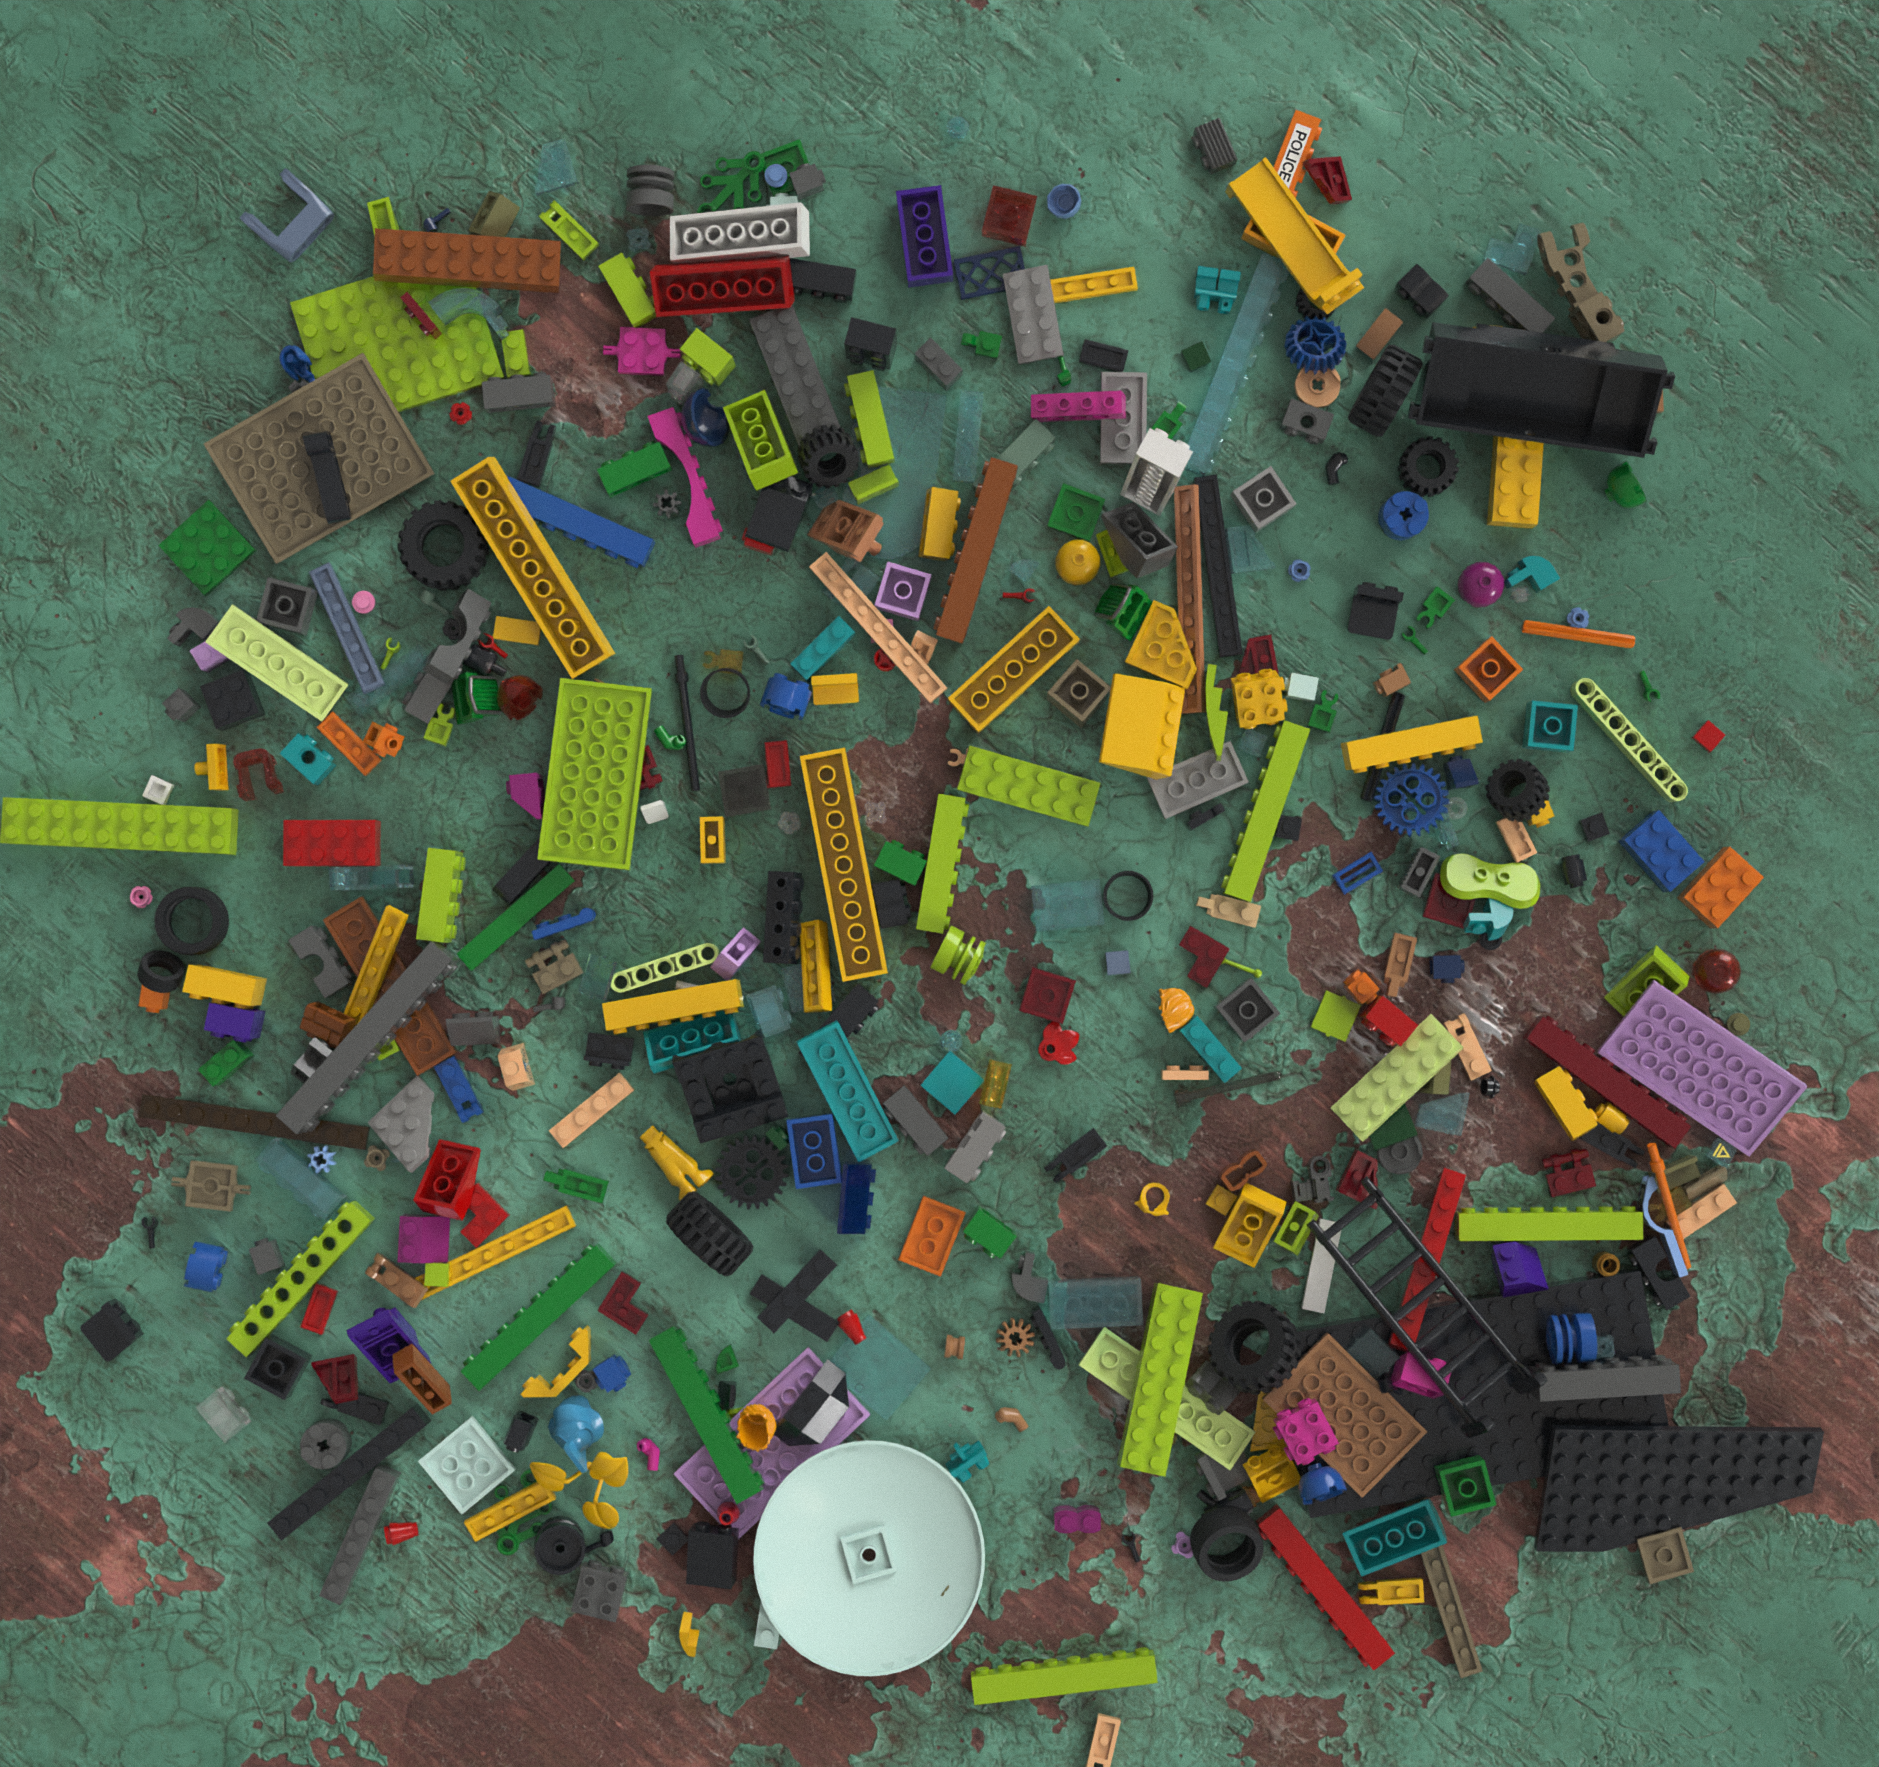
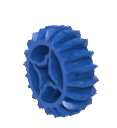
M1306 316L1304 322L1298 319L1296 325L1292 324L1286 334L1284 344L1286 357L1290 358L1291 364L1297 363V370L1303 367L1305 368V373L1312 370L1314 375H1316L1318 370L1325 374L1327 369L1332 371L1335 365L1339 366L1345 356L1347 345L1346 340H1344L1345 333L1340 332V326L1334 327L1333 320L1329 323L1326 322L1325 317L1319 320L1317 316H1314L1313 320ZM1307 336L1302 342H1298L1301 338ZM1329 348H1333L1329 353L1324 354Z

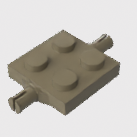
M191 1160L187 1177L179 1178L173 1176L172 1181L176 1182H171V1186L185 1187V1206L231 1212L233 1211L234 1198L237 1193L246 1195L251 1193L249 1191L251 1185L238 1184V1165Z

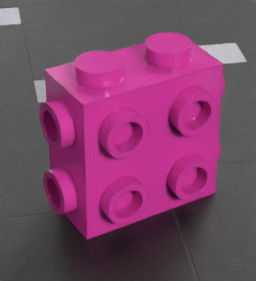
M1305 1398L1297 1403L1298 1407L1289 1410V1408L1284 1409L1276 1414L1277 1418L1273 1419L1276 1426L1272 1428L1279 1440L1283 1438L1287 1445L1283 1449L1289 1461L1294 1459L1297 1465L1301 1463L1302 1465L1309 1464L1315 1459L1314 1456L1320 1453H1330L1335 1449V1445L1339 1444L1315 1398L1311 1400L1310 1398Z

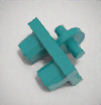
M979 1440L971 1446L967 1443L962 1447L956 1442L953 1445L956 1451L949 1455L951 1460L945 1463L949 1473L962 1483L972 1476L968 1468L975 1464L979 1470H983L989 1465L986 1457L987 1453Z

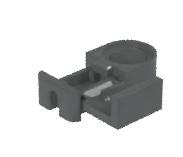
M1313 1156L1307 1164L1309 1179H1306L1305 1183H1299V1181L1294 1180L1290 1181L1294 1202L1312 1200L1313 1202L1320 1203L1323 1201H1333L1335 1198L1330 1196L1328 1177H1332L1329 1160L1323 1156ZM1316 1160H1322L1325 1165L1324 1170L1320 1173L1315 1172L1313 1169V1164Z

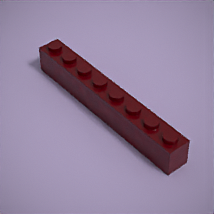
M1548 1015L1545 1018L1543 1016L1537 1017L1523 1036L1525 1041L1560 1067L1566 1069L1571 1075L1668 1147H1677L1691 1128L1686 1123L1687 1118L1677 1111L1675 1113L1667 1109L1669 1105L1662 1099L1657 1098L1655 1100L1649 1095L1650 1091L1643 1085L1639 1084L1636 1086L1633 1084L1631 1076L1622 1070L1617 1072L1612 1068L1614 1064L1605 1057L1598 1058L1593 1054L1595 1050L1586 1043L1581 1045L1575 1041L1577 1037L1567 1029L1564 1032L1557 1027L1558 1022Z

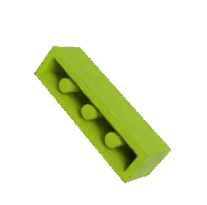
M874 370L847 376L848 383H845L844 387L846 396H851L853 405L849 406L852 419H857L858 427L854 428L857 441L862 440L863 449L859 450L862 463H867L868 469L895 463Z

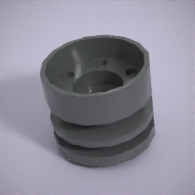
M657 165L629 167L627 169V178H629L627 180V187L632 190L626 193V210L642 216H665L673 213L674 195L667 191L674 189V182H672L674 180V171Z

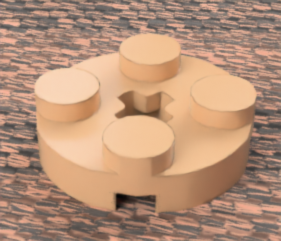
M1302 368L1294 383L1295 393L1302 403L1316 408L1327 407L1339 395L1340 376L1335 368L1332 371L1327 369L1325 374L1318 370L1316 375H1314L1312 370L1305 373V368ZM1321 380L1323 382L1321 386L1323 390H1314L1312 388L1314 385L1312 381L1319 382Z

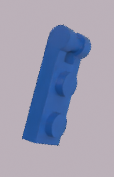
M584 908L577 916L571 917V914L558 917L559 922L551 925L549 921L536 925V930L531 931L534 940H539L589 923L595 919L596 913L591 908Z
M456 1056L434 1066L462 1123L469 1121V1117L475 1114L478 1116L484 1113ZM469 1100L471 1107L465 1109L462 1103Z

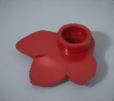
M1052 1021L1043 1030V1041L1038 1046L1039 1056L1045 1061L1055 1060L1061 1065L1071 1064L1077 1059L1072 1049L1079 1041V1033L1073 1030L1062 1031L1060 1023ZM1047 1046L1053 1048V1053L1047 1052Z

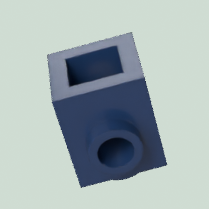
M1461 955L1429 956L1430 979H1441V983H1455V978H1461V973L1465 971L1464 960H1461Z

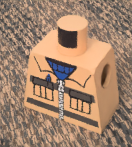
M524 1043L501 1049L498 1054V1060L506 1087L514 1091L535 1085Z

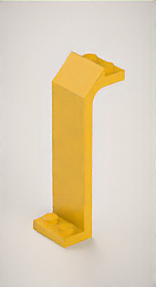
M1266 157L1228 184L1225 191L1230 199L1234 196L1237 198L1309 300L1323 312L1329 314L1364 289V286L1359 281L1363 276L1360 270L1356 268L1350 272L1346 269Z

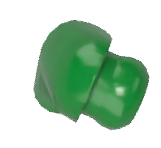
M663 725L654 730L655 735L666 749L680 750L686 744V739L683 735H669Z

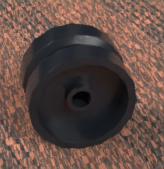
M564 1516L552 1517L543 1522L536 1531L534 1539V1553L537 1563L541 1568L550 1574L564 1575L580 1566L585 1557L586 1545L583 1530L575 1520Z

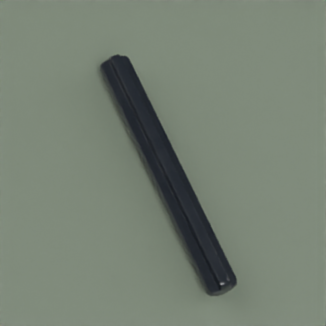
M1398 692L1392 694L1380 735L1395 731L1405 695ZM1375 765L1369 767L1360 799L1368 802L1373 800L1383 768L1376 769Z

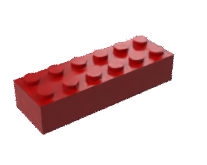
M789 255L655 265L650 271L656 317L790 308L795 301Z

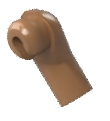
M1003 1407L995 1413V1418L999 1423L1012 1422L1019 1432L1029 1427L1016 1408Z

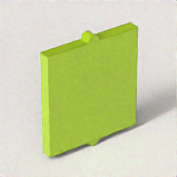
M1326 990L1310 1027L1325 1033L1327 1037L1332 1036L1346 1042L1361 1005L1346 999V996H1338Z

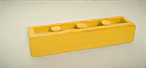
M818 919L800 923L804 1012L832 1011L827 922Z

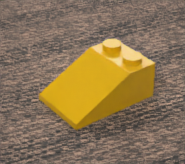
M1246 1183L1241 1188L1213 1248L1255 1268L1283 1216L1286 1201Z

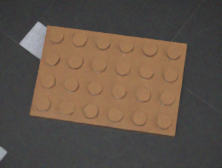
M1326 1332L1298 1361L1297 1368H1293L1290 1372L1292 1374L1290 1379L1287 1380L1285 1378L1282 1381L1283 1385L1278 1389L1272 1387V1392L1266 1393L1262 1399L1276 1413H1279L1287 1408L1292 1410L1298 1407L1297 1403L1305 1398H1310V1400L1315 1398L1339 1442L1330 1453H1320L1318 1455L1332 1468L1336 1469L1342 1478L1363 1498L1427 1431L1389 1393L1381 1394L1378 1382Z

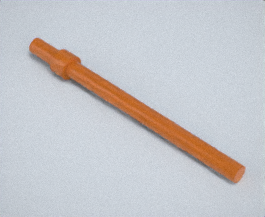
M1649 1143L1647 1148L1651 1159L1649 1162L1651 1171L1655 1173L1670 1228L1675 1235L1686 1269H1690L1691 1263L1664 1173L1665 1164L1659 1156L1656 1143Z

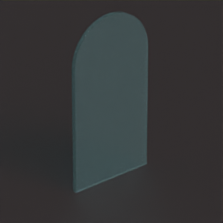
M877 386L895 463H891L890 466L899 481V486L859 505L848 483L886 465L868 469L867 463H862L859 450L863 449L862 440L857 441L854 428L858 427L857 419H853L851 439L858 452L859 462H857L858 469L853 470L855 475L852 478H847L848 482L844 486L843 501L878 514L883 518L882 522L884 523L874 539L882 545L880 552L876 556H872L869 552H866L865 555L879 560L896 559L909 554L920 545L927 489L935 487L947 395Z

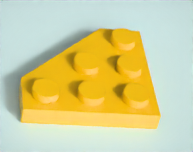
M1153 600L1125 663L1188 690L1197 667L1174 608Z

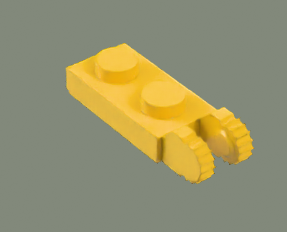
M1422 1577L1358 1583V1589H1376L1377 1596L1359 1597L1360 1604L1391 1605L1424 1602Z

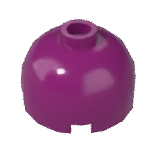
M1476 562L1467 566L1458 579V592L1461 598L1475 608H1485L1494 604L1501 597L1504 590L1502 572L1495 565L1488 562Z

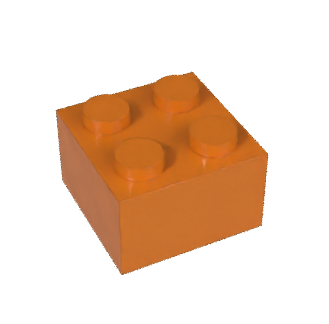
M1492 636L1487 638L1454 669L1484 703L1496 696L1523 670Z

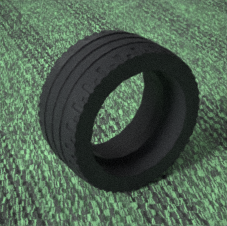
M189 886L176 889L161 900L155 912L154 923L159 939L169 949L183 955H201L213 950L223 941L228 931L229 915L225 904L215 893L205 888ZM189 898L205 902L213 916L209 935L203 941L194 944L180 940L174 934L171 925L172 914L176 906Z
M1231 1506L1213 1509L1201 1516L1192 1528L1190 1536L1192 1553L1201 1570L1211 1579L1222 1582L1241 1579L1251 1573L1262 1559L1264 1546L1261 1534L1252 1518L1242 1509ZM1236 1532L1246 1534L1242 1544L1234 1551L1226 1555L1215 1556L1208 1554L1210 1546L1219 1537Z

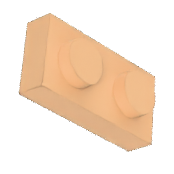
M1166 1065V1070H1161V1079L1209 1080V1071L1203 1070V1065H1189V1070H1180V1065Z

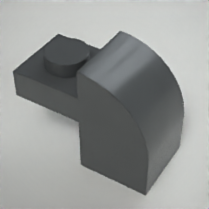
M194 607L185 608L176 614L182 622L180 624L176 623L170 629V635L167 639L180 647L194 631L201 639L206 641L220 621L202 609Z
M314 1037L308 1044L305 1053L293 1065L290 1073L304 1084L333 1051L326 1042L319 1041Z
M1025 1250L1024 1256L1020 1255L1018 1269H1021V1273L1012 1271L1013 1286L1016 1292L1024 1299L1044 1303L1048 1278L1031 1275L1035 1253Z

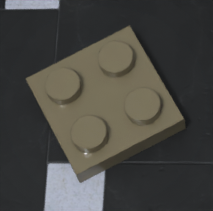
M1681 1527L1636 1539L1649 1584L1694 1572Z

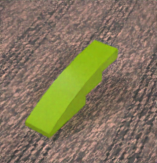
M1208 664L1205 688L1206 719L1216 761H1221L1228 712L1220 711L1223 688L1214 687L1217 665Z

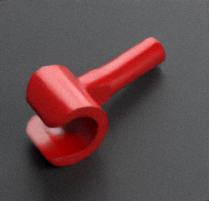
M1029 588L1018 593L1003 592V598L1022 599L1025 603H1031L1035 599H1027L1026 592L1034 593L1035 590Z
M483 633L488 637V641L483 644V642L477 640L478 644L494 650L505 659L508 654L494 643L491 635Z

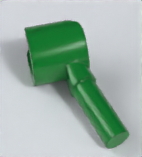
M1061 356L1058 357L1062 373L1056 376L1060 385L1064 387L1071 383V374L1065 365L1064 357Z
M1408 626V630L1413 635L1407 637L1402 632V639L1405 642H1412L1423 654H1426L1428 650L1415 637V629L1412 626Z
M1645 671L1639 672L1645 688L1643 698L1651 702L1649 694L1653 691L1655 698L1660 699L1659 691L1652 689Z

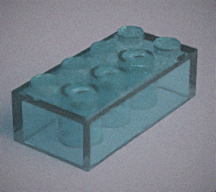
M1139 1276L1048 1280L1051 1330L1143 1325L1142 1289Z

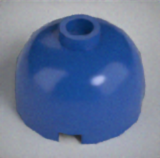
M1321 1463L1307 1467L1308 1472L1302 1475L1298 1487L1304 1505L1313 1504L1312 1499L1314 1498L1321 1502L1340 1495L1343 1491L1347 1490L1341 1474L1330 1466L1322 1467Z

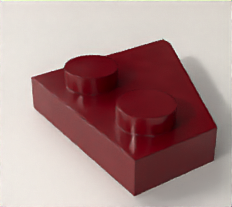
M1341 156L1312 158L1302 162L1329 204L1348 203L1352 200Z
M1355 1149L1336 1191L1356 1201H1363L1370 1194L1360 1183L1362 1179L1368 1176L1378 1189V1179L1376 1178L1378 1160ZM1375 1202L1370 1207L1376 1210L1378 1204Z
M355 1354L311 1362V1366L335 1404L358 1400L357 1357Z

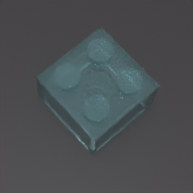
M773 985L746 996L757 1029H761L764 1038L791 1028L789 1024L793 1023L789 1011H784L781 1002H784L785 999L780 988L776 989V986Z

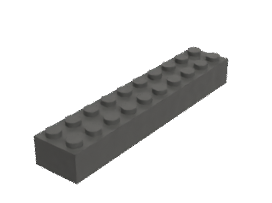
M430 942L278 1112L276 1117L295 1134L313 1131L320 1123L318 1118L324 1113L328 1114L336 1105L334 1103L335 1099L339 1096L343 1097L350 1090L349 1084L354 1079L358 1080L366 1071L364 1067L370 1061L373 1063L381 1055L379 1050L384 1045L388 1046L397 1037L395 1032L409 1024L412 1020L410 1015L416 1010L420 1011L428 1002L425 998L431 993L435 994L443 985L441 983L442 979L446 976L450 977L457 970L458 966L456 964L459 959L440 942Z

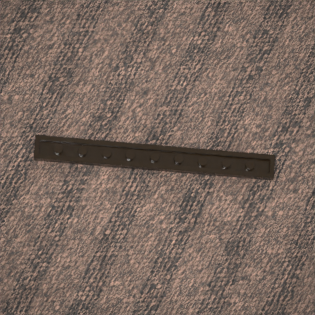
M142 1094L139 1117L362 1150L367 1149L370 1131L369 1126L318 1119L320 1123L313 1131L295 1134L276 1117L278 1113Z

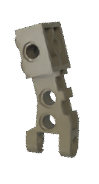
M1582 222L1570 226L1575 247L1557 251L1551 231L1538 234L1537 244L1544 270L1549 278L1554 276L1559 285L1557 289L1560 297L1565 295L1571 307L1568 309L1570 312L1568 317L1581 339L1608 343L1615 341L1625 331L1623 328L1624 323L1621 317L1616 316L1612 310L1613 306L1609 297L1604 296L1602 291L1598 293L1587 275L1582 252L1590 242L1586 225ZM1564 257H1570L1573 260V265H1567ZM1570 279H1576L1579 282V287H1573Z

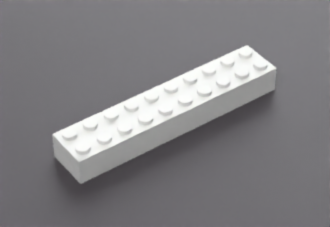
M1150 428L1135 454L1120 495L1160 516L1193 451L1189 450L1190 446L1180 440L1175 442L1167 438L1169 435L1158 428L1153 430Z

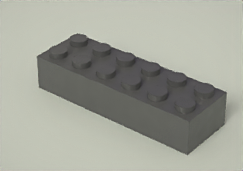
M793 305L790 308L775 309L749 319L798 447H801L799 444L801 439H806L805 434L808 432L812 433V429L816 427L821 429L822 425H827L828 428L831 425H836L837 429L840 428Z
M1652 1355L1651 1359L1642 1360L1640 1356L1628 1357V1361H1619V1358H1605V1362H1596L1595 1360V1362L1573 1364V1361H1571L1570 1364H1566L1562 1361L1559 1365H1550L1549 1362H1536L1535 1366H1529L1530 1373L1539 1370L1548 1380L1542 1387L1530 1391V1394L1540 1402L1681 1393L1679 1365L1671 1361L1670 1358H1665V1355Z

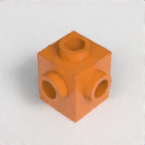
M372 721L362 742L373 747L372 752L382 757H385L386 754L395 757L401 749L405 737L397 733L398 728L388 723L385 726H381Z

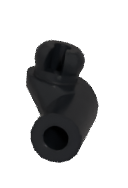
M1337 452L1333 454L1326 463L1325 469L1328 485L1339 483L1337 471L1348 462V457L1345 453Z

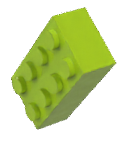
M765 390L723 407L746 471L756 491L798 473L777 416Z
M428 848L416 939L451 943L452 939H455L457 925H454L455 916L459 915L460 910L457 896L458 893L461 894L463 887L460 873L464 871L466 864L463 852Z

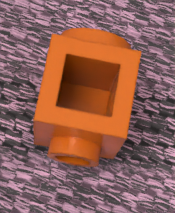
M1359 969L1355 970L1343 981L1345 984L1344 988L1358 1004L1366 1003L1368 1005L1378 996L1376 994L1379 990L1377 985L1365 972H1360Z

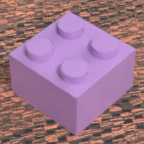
M887 562L875 607L878 610L919 622L932 574Z

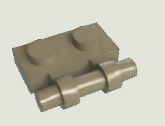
M566 939L551 943V947L541 952L536 951L532 954V957L525 960L528 968L536 964L538 965L540 970L532 975L542 994H546L584 973L574 953L565 957L563 950L570 947ZM556 955L558 961L547 966L544 960Z

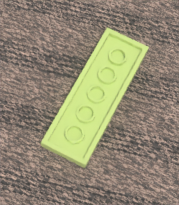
M233 604L205 642L320 721L324 720L349 685Z
M1430 1014L1418 1025L1401 1047L1396 1046L1342 1096L1331 1109L1364 1142L1464 1047Z

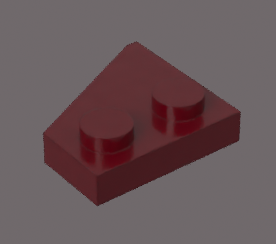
M1271 634L1248 639L1238 674L1250 673L1251 675L1257 674L1263 669L1276 670L1279 675Z

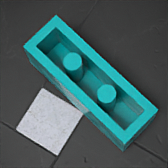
M838 616L790 663L791 667L808 683L811 680V676H815L856 635L855 631Z
M1194 1015L1185 1026L1178 1029L1221 1082L1226 1083L1242 1069L1197 1015Z

